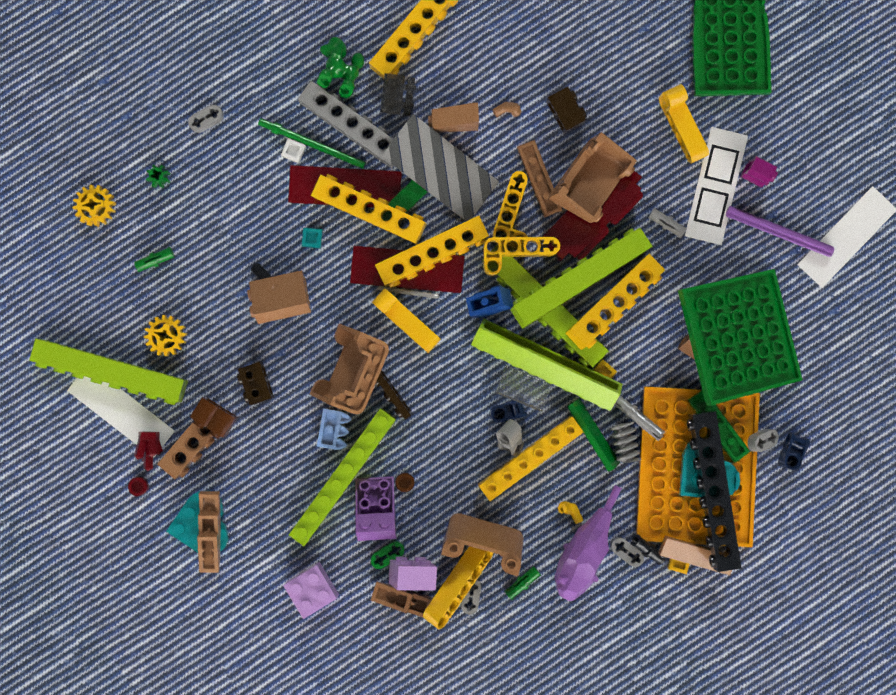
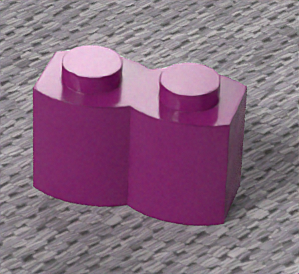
M755 156L746 164L740 177L761 188L775 180L778 174L776 171L777 166Z

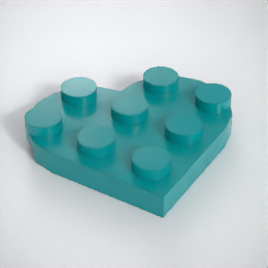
M690 442L687 443L682 455L679 495L702 497L701 489H698L696 484L698 471L695 470L693 465L695 453L691 449ZM709 447L703 449L702 454L704 457L710 455ZM724 461L729 494L732 495L739 488L740 474L735 466L730 462ZM712 466L706 469L707 477L711 476L714 472ZM712 486L709 489V495L713 496L716 494L717 488Z
M200 491L194 493L186 501L166 531L197 553ZM220 498V516L222 519L224 511L222 499ZM222 520L220 552L227 546L229 541L227 526Z

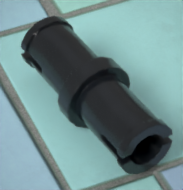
M638 534L633 536L631 545L639 549L643 556L651 558L658 565L664 563V558L666 557L659 555V550L656 549L652 542H647Z

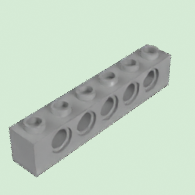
M310 81L298 97L299 103L392 169L394 165L382 157L386 149L382 150L378 147L381 142H387L390 145L394 138L387 135L388 131L381 126L377 128L372 124L373 121L366 115L360 116L356 113L357 109L352 105L348 104L346 106L341 102L342 99L335 93L331 95L326 91L327 88H323L317 83L315 84L313 81ZM320 98L327 99L324 105L317 104ZM335 109L342 110L340 116L332 115ZM349 121H358L355 127L348 126ZM366 131L373 132V136L368 139L364 138L363 134Z

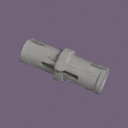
M656 208L653 209L648 217L661 225L662 229L669 230L679 238L687 230L686 227L674 221L672 216L668 217Z

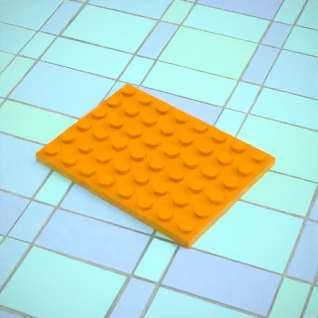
M643 387L642 413L666 432L657 441L641 428L636 535H640L647 542H663L666 535L693 544L707 545L706 536H708L707 528H704L702 517L705 514L704 508L702 509L700 506L699 497L679 495L682 455L687 443L692 438L691 431L687 428L688 414L696 413L687 400L701 390ZM760 393L716 404L747 447L750 435L758 432ZM705 427L701 428L699 431V435L701 438H704L707 435V429ZM722 448L724 461L730 462L735 466L740 474L739 488L730 495L738 547L753 548L757 452L750 451L739 461L733 463ZM718 505L712 509V514L717 515L720 512ZM722 525L717 526L715 529L716 535H719L723 532Z

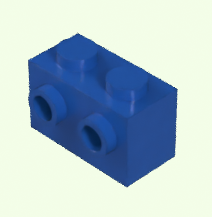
M500 285L494 286L488 291L477 292L473 296L466 298L470 317L479 319L513 307L510 289L503 288Z

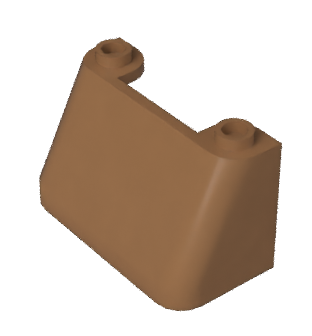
M600 132L585 144L548 198L585 221L597 223L603 216L602 205L620 179L625 176L629 177L635 170L633 166L637 160Z
M339 324L335 332V340L338 344L344 346L330 381L324 379L317 380L311 389L310 395L336 408L352 414H360L367 406L388 355L389 347L384 341Z
M456 513L449 520L441 548V555L456 558L462 554L464 545L499 554L502 556V569L508 574L518 576L521 568L524 538L517 529Z

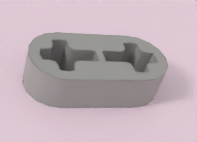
M210 105L189 118V127L196 133L204 132L220 123L224 118V113L219 106ZM213 110H215V112H218L217 118H214L213 116L210 117L212 115ZM197 119L199 121H202L200 123L201 126L199 128L197 126H193L196 124L195 120Z
M763 429L750 435L748 438L749 450L763 452L774 447L778 443V432L774 429Z
M622 537L612 539L610 548L617 556L633 567L643 564L644 556L640 550ZM623 542L622 546L626 548V551L624 552L621 549L616 551L615 543ZM631 552L634 555L638 553L637 557L639 560L631 562L632 558L628 553Z
M479 579L475 582V585L478 587L474 588L473 594H470L469 590L461 602V608L465 614L472 615L478 610L481 592ZM469 597H472V604L475 605V607H471V610H468L467 606L464 605L468 603Z

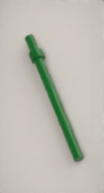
M260 118L258 125L271 130V133L278 136L281 134L364 169L365 161L286 129L282 124L272 123L263 118Z

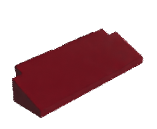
M633 171L629 177L625 176L620 179L602 205L603 216L597 223H589L567 211L543 235V237H555L559 240L560 250L554 256L560 262L567 254L579 260L585 258L608 234L609 228L606 225L609 222L613 225L619 223L642 199L643 193L640 191L642 188L636 184L642 176ZM550 242L548 246H545L546 248H549L550 251H552L555 248V246H552V243Z

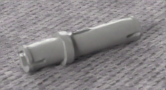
M621 395L619 396L614 406L625 413L626 418H631L642 429L659 441L666 432L641 413L636 405L630 404Z

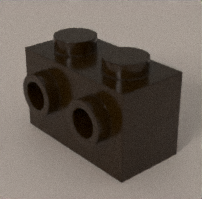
M568 86L549 96L546 101L564 135L584 125L587 117L583 107H579L576 102L578 99L573 90L570 91Z
M257 362L238 369L237 379L240 385L243 384L245 390L243 397L246 403L249 402L251 406L275 398L263 362Z

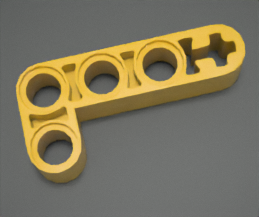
M679 84L662 92L659 97V103L688 162L692 164L708 156L709 150L686 105L688 100L687 91L682 84Z
M522 171L514 172L510 178L492 237H496L498 231L505 232L506 237H528L524 232L512 229L528 181L527 175ZM521 178L522 183L519 184L518 190L514 189L515 180ZM510 195H514L517 197L518 202L511 204L507 198ZM509 213L512 216V220L505 222L502 219V215ZM515 243L507 244V248L517 250Z
M555 237L489 238L484 243L483 248L484 272L489 276H496L502 268V257L554 256L560 250V242ZM529 242L534 243L536 251H528L526 244ZM540 242H542V246H548L550 242L555 248L552 251L549 248H543L542 252H540ZM495 243L498 246V250L490 252L487 249V245ZM508 243H515L517 250L510 252L507 249ZM495 262L498 265V269L492 272L487 268V264Z
M386 288L372 301L381 312L427 353L441 340Z

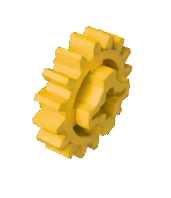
M89 185V190L82 187L83 193L77 192L76 194L79 198L73 199L77 205L72 208L78 211L75 216L81 217L80 222H87L88 226H92L94 223L95 226L99 227L100 222L106 225L107 218L112 220L110 213H116V210L112 209L116 202L111 201L114 196L108 194V189L104 188L102 190L100 185H97L96 188L93 185ZM98 194H101L105 200H100ZM84 211L89 212V215L91 216V218H89V217L84 213Z
M162 315V320L159 317H155V323L148 322L151 327L145 328L148 335H145L144 338L149 339L146 346H152L151 352L157 350L158 356H161L164 352V356L169 357L170 352L176 355V349H183L180 345L181 343H186L183 337L187 336V333L182 332L186 328L185 326H179L181 320L177 319L174 321V316L167 318V315ZM163 324L162 328L156 329L159 325ZM174 328H176L178 336H176ZM159 333H166L167 335H169L170 337H172V339H171V338H168V339H167V338L163 337V335H160ZM170 343H175L172 347L166 348Z

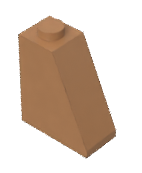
M478 103L432 109V115L428 116L429 127H432L437 133L478 131Z

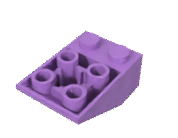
M394 476L355 478L356 536L358 541L396 539Z

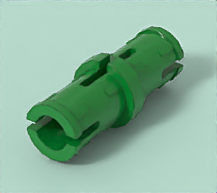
M168 247L157 253H149V256L134 261V265L137 271L141 272L153 266L158 267L160 263L175 258L171 247Z
M532 566L524 575L518 576L516 578L517 581L505 589L504 592L513 600L524 589L527 590L528 586L541 574Z

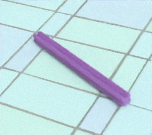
M729 206L726 211V217L827 257H831L835 249L831 245L732 206Z

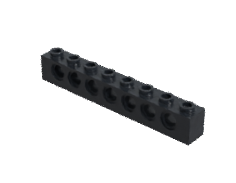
M716 411L688 414L687 428L692 434L690 446L695 453L693 465L695 470L698 471L696 484L698 489H701L702 497H699L701 508H704L705 514L702 517L704 528H707L706 544L711 551V555H709L710 566L717 572L742 569ZM705 427L707 429V435L704 438H701L699 435V431L701 428ZM705 447L710 448V455L708 457H704L702 454ZM712 466L714 472L711 476L707 477L706 469ZM715 486L717 492L715 495L710 496L709 489ZM718 505L720 512L717 515H713L712 509ZM722 525L723 532L716 535V527ZM726 545L725 553L719 554V547Z

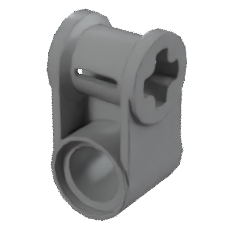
M509 419L496 433L498 448L511 452V455L515 457L520 454L523 448L522 429L516 421Z

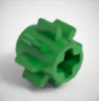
M153 164L151 170H146L149 173V177L146 180L152 182V187L154 188L157 185L164 188L166 182L170 183L168 175L171 173L164 171L165 166L160 165L157 168Z

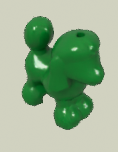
M332 37L327 44L320 47V52L328 59L326 61V69H323L317 77V84L327 88L333 78H342L344 81L339 89V95L343 98H349L354 91V82L358 78L359 70L364 66V56L361 53H355L351 58V65H346L343 60L347 54L346 45L339 37Z

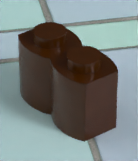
M207 397L201 398L190 416L194 420L193 424L200 428H208L210 430L209 434L218 439L228 435L238 418L235 414Z

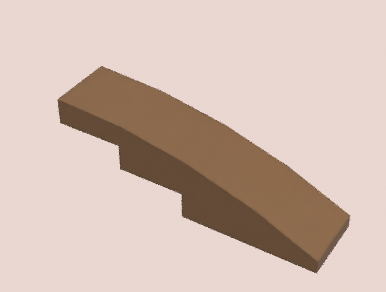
M200 491L199 534L197 536L199 573H219L221 538L220 491Z
M378 581L371 597V601L423 617L425 609L433 599V597L410 590H396L392 585Z

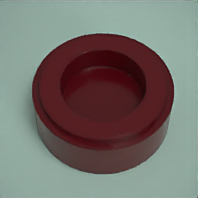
M135 477L128 483V490L134 496L144 495L149 489V483L144 477Z

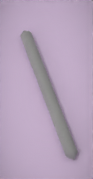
M385 286L377 287L380 291L386 288L389 292L434 299L440 298L438 294Z

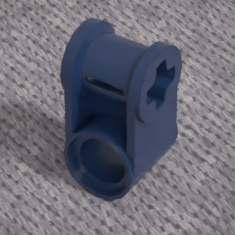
M523 397L492 407L489 412L491 420L502 423L509 419L515 420L528 416L522 404ZM498 408L503 410L504 413L503 417L499 420L494 417V411Z
M789 432L779 457V465L787 470H797L800 468L804 455L808 450L810 439H803L795 436L793 432ZM789 456L793 458V464L791 466L787 464V459Z

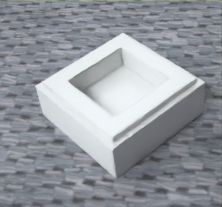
M288 138L281 156L299 164L306 145Z

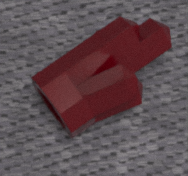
M138 432V442L134 457L136 459L142 458L144 462L143 468L146 471H150L153 469V456L163 452L160 443V432Z

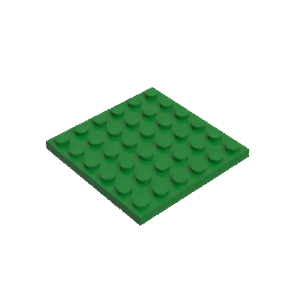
M775 269L678 290L706 406L803 380Z

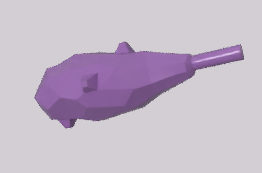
M614 485L605 506L599 508L585 524L578 528L569 543L564 544L565 550L560 557L554 577L558 594L562 598L573 601L583 594L593 582H598L597 570L609 551L608 531L612 518L611 509L622 488Z

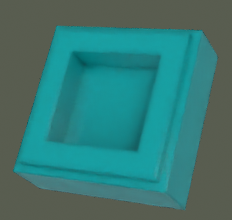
M303 228L302 247L321 249L323 229Z

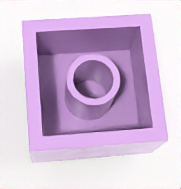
M399 556L396 557V560H390L389 584L396 590H436L437 566L432 564L430 560H426V557H415V560H407V557Z
M320 562L296 575L283 585L303 619L333 602L339 596Z

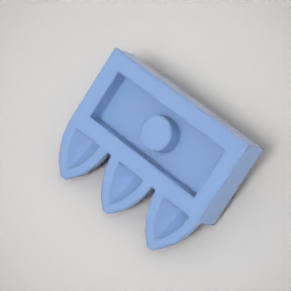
M323 408L317 447L334 450L345 448L347 444L338 437L349 434L348 429L341 424L350 422L352 420L351 417L342 411Z

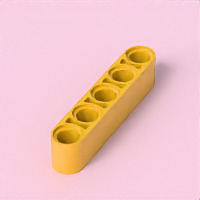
M469 546L425 609L423 618L437 629H442L487 566L494 553Z

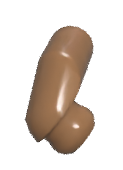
M504 102L492 109L496 118L506 112L517 117L522 112L520 105L513 102Z

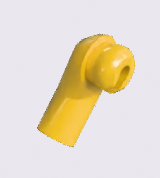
M567 501L559 504V513L571 515L575 524L584 521L576 504Z

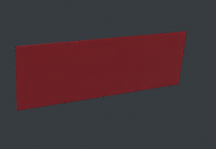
M290 165L288 203L328 205L311 196L320 175L326 177L327 174L337 178V182L342 185L344 182L355 186V191L361 192V190L371 193V198L375 200L382 198L390 202L401 191L402 171ZM333 189L331 192L332 197H337L340 189ZM351 196L348 200L349 205H354L357 202V197ZM370 203V204H368V205L366 206V207L375 208V207H374V204H372V203Z
M353 246L350 283L385 286L375 264L405 250ZM428 252L427 254L430 258H435L439 253ZM453 255L451 256L452 260L443 264L440 261L434 264L435 268L427 272L423 269L417 272L418 276L410 280L404 278L400 280L401 284L395 287L461 293L465 256ZM413 257L410 263L413 266H418L421 263V259ZM396 265L393 268V272L397 275L404 271L402 265Z

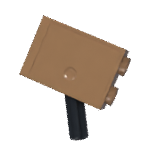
M260 263L252 265L251 271L259 280L249 282L250 290H247L249 300L252 301V306L249 307L251 317H255L258 324L311 313L307 283L302 270L272 277Z

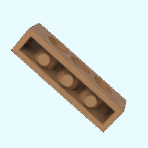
M192 422L157 465L172 478H183L190 471L188 467L191 463H196L202 457V450L205 447L208 449L214 443V436L205 433L203 428L196 426ZM192 438L198 440L199 445L197 448L192 447ZM181 452L186 455V461L184 463L180 462L178 459V456Z

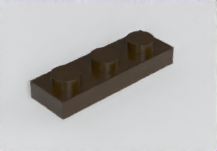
M381 369L376 385L378 387L381 386L385 391L383 395L389 403L392 401L396 408L394 410L396 414L406 420L413 412Z

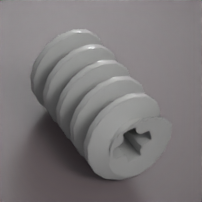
M634 422L616 424L611 428V431L617 432L612 438L618 439L613 445L620 447V449L615 451L616 454H621L616 461L630 463L641 460V458L635 457L640 454V451L634 450L639 445L636 442H632L637 439L636 435L631 434L636 431V428L630 427Z

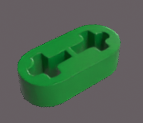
M393 541L377 550L371 557L372 566L376 569H382L390 564V560H396V557L399 556L402 557L405 552L404 545L400 541ZM393 545L401 547L399 550L400 554L393 553L389 555V552L393 550ZM386 554L387 557L383 559L382 565L375 563L376 555L382 557Z

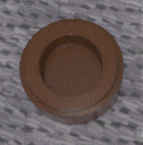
M401 473L397 476L395 484L399 491L409 492L413 489L415 480L411 474Z

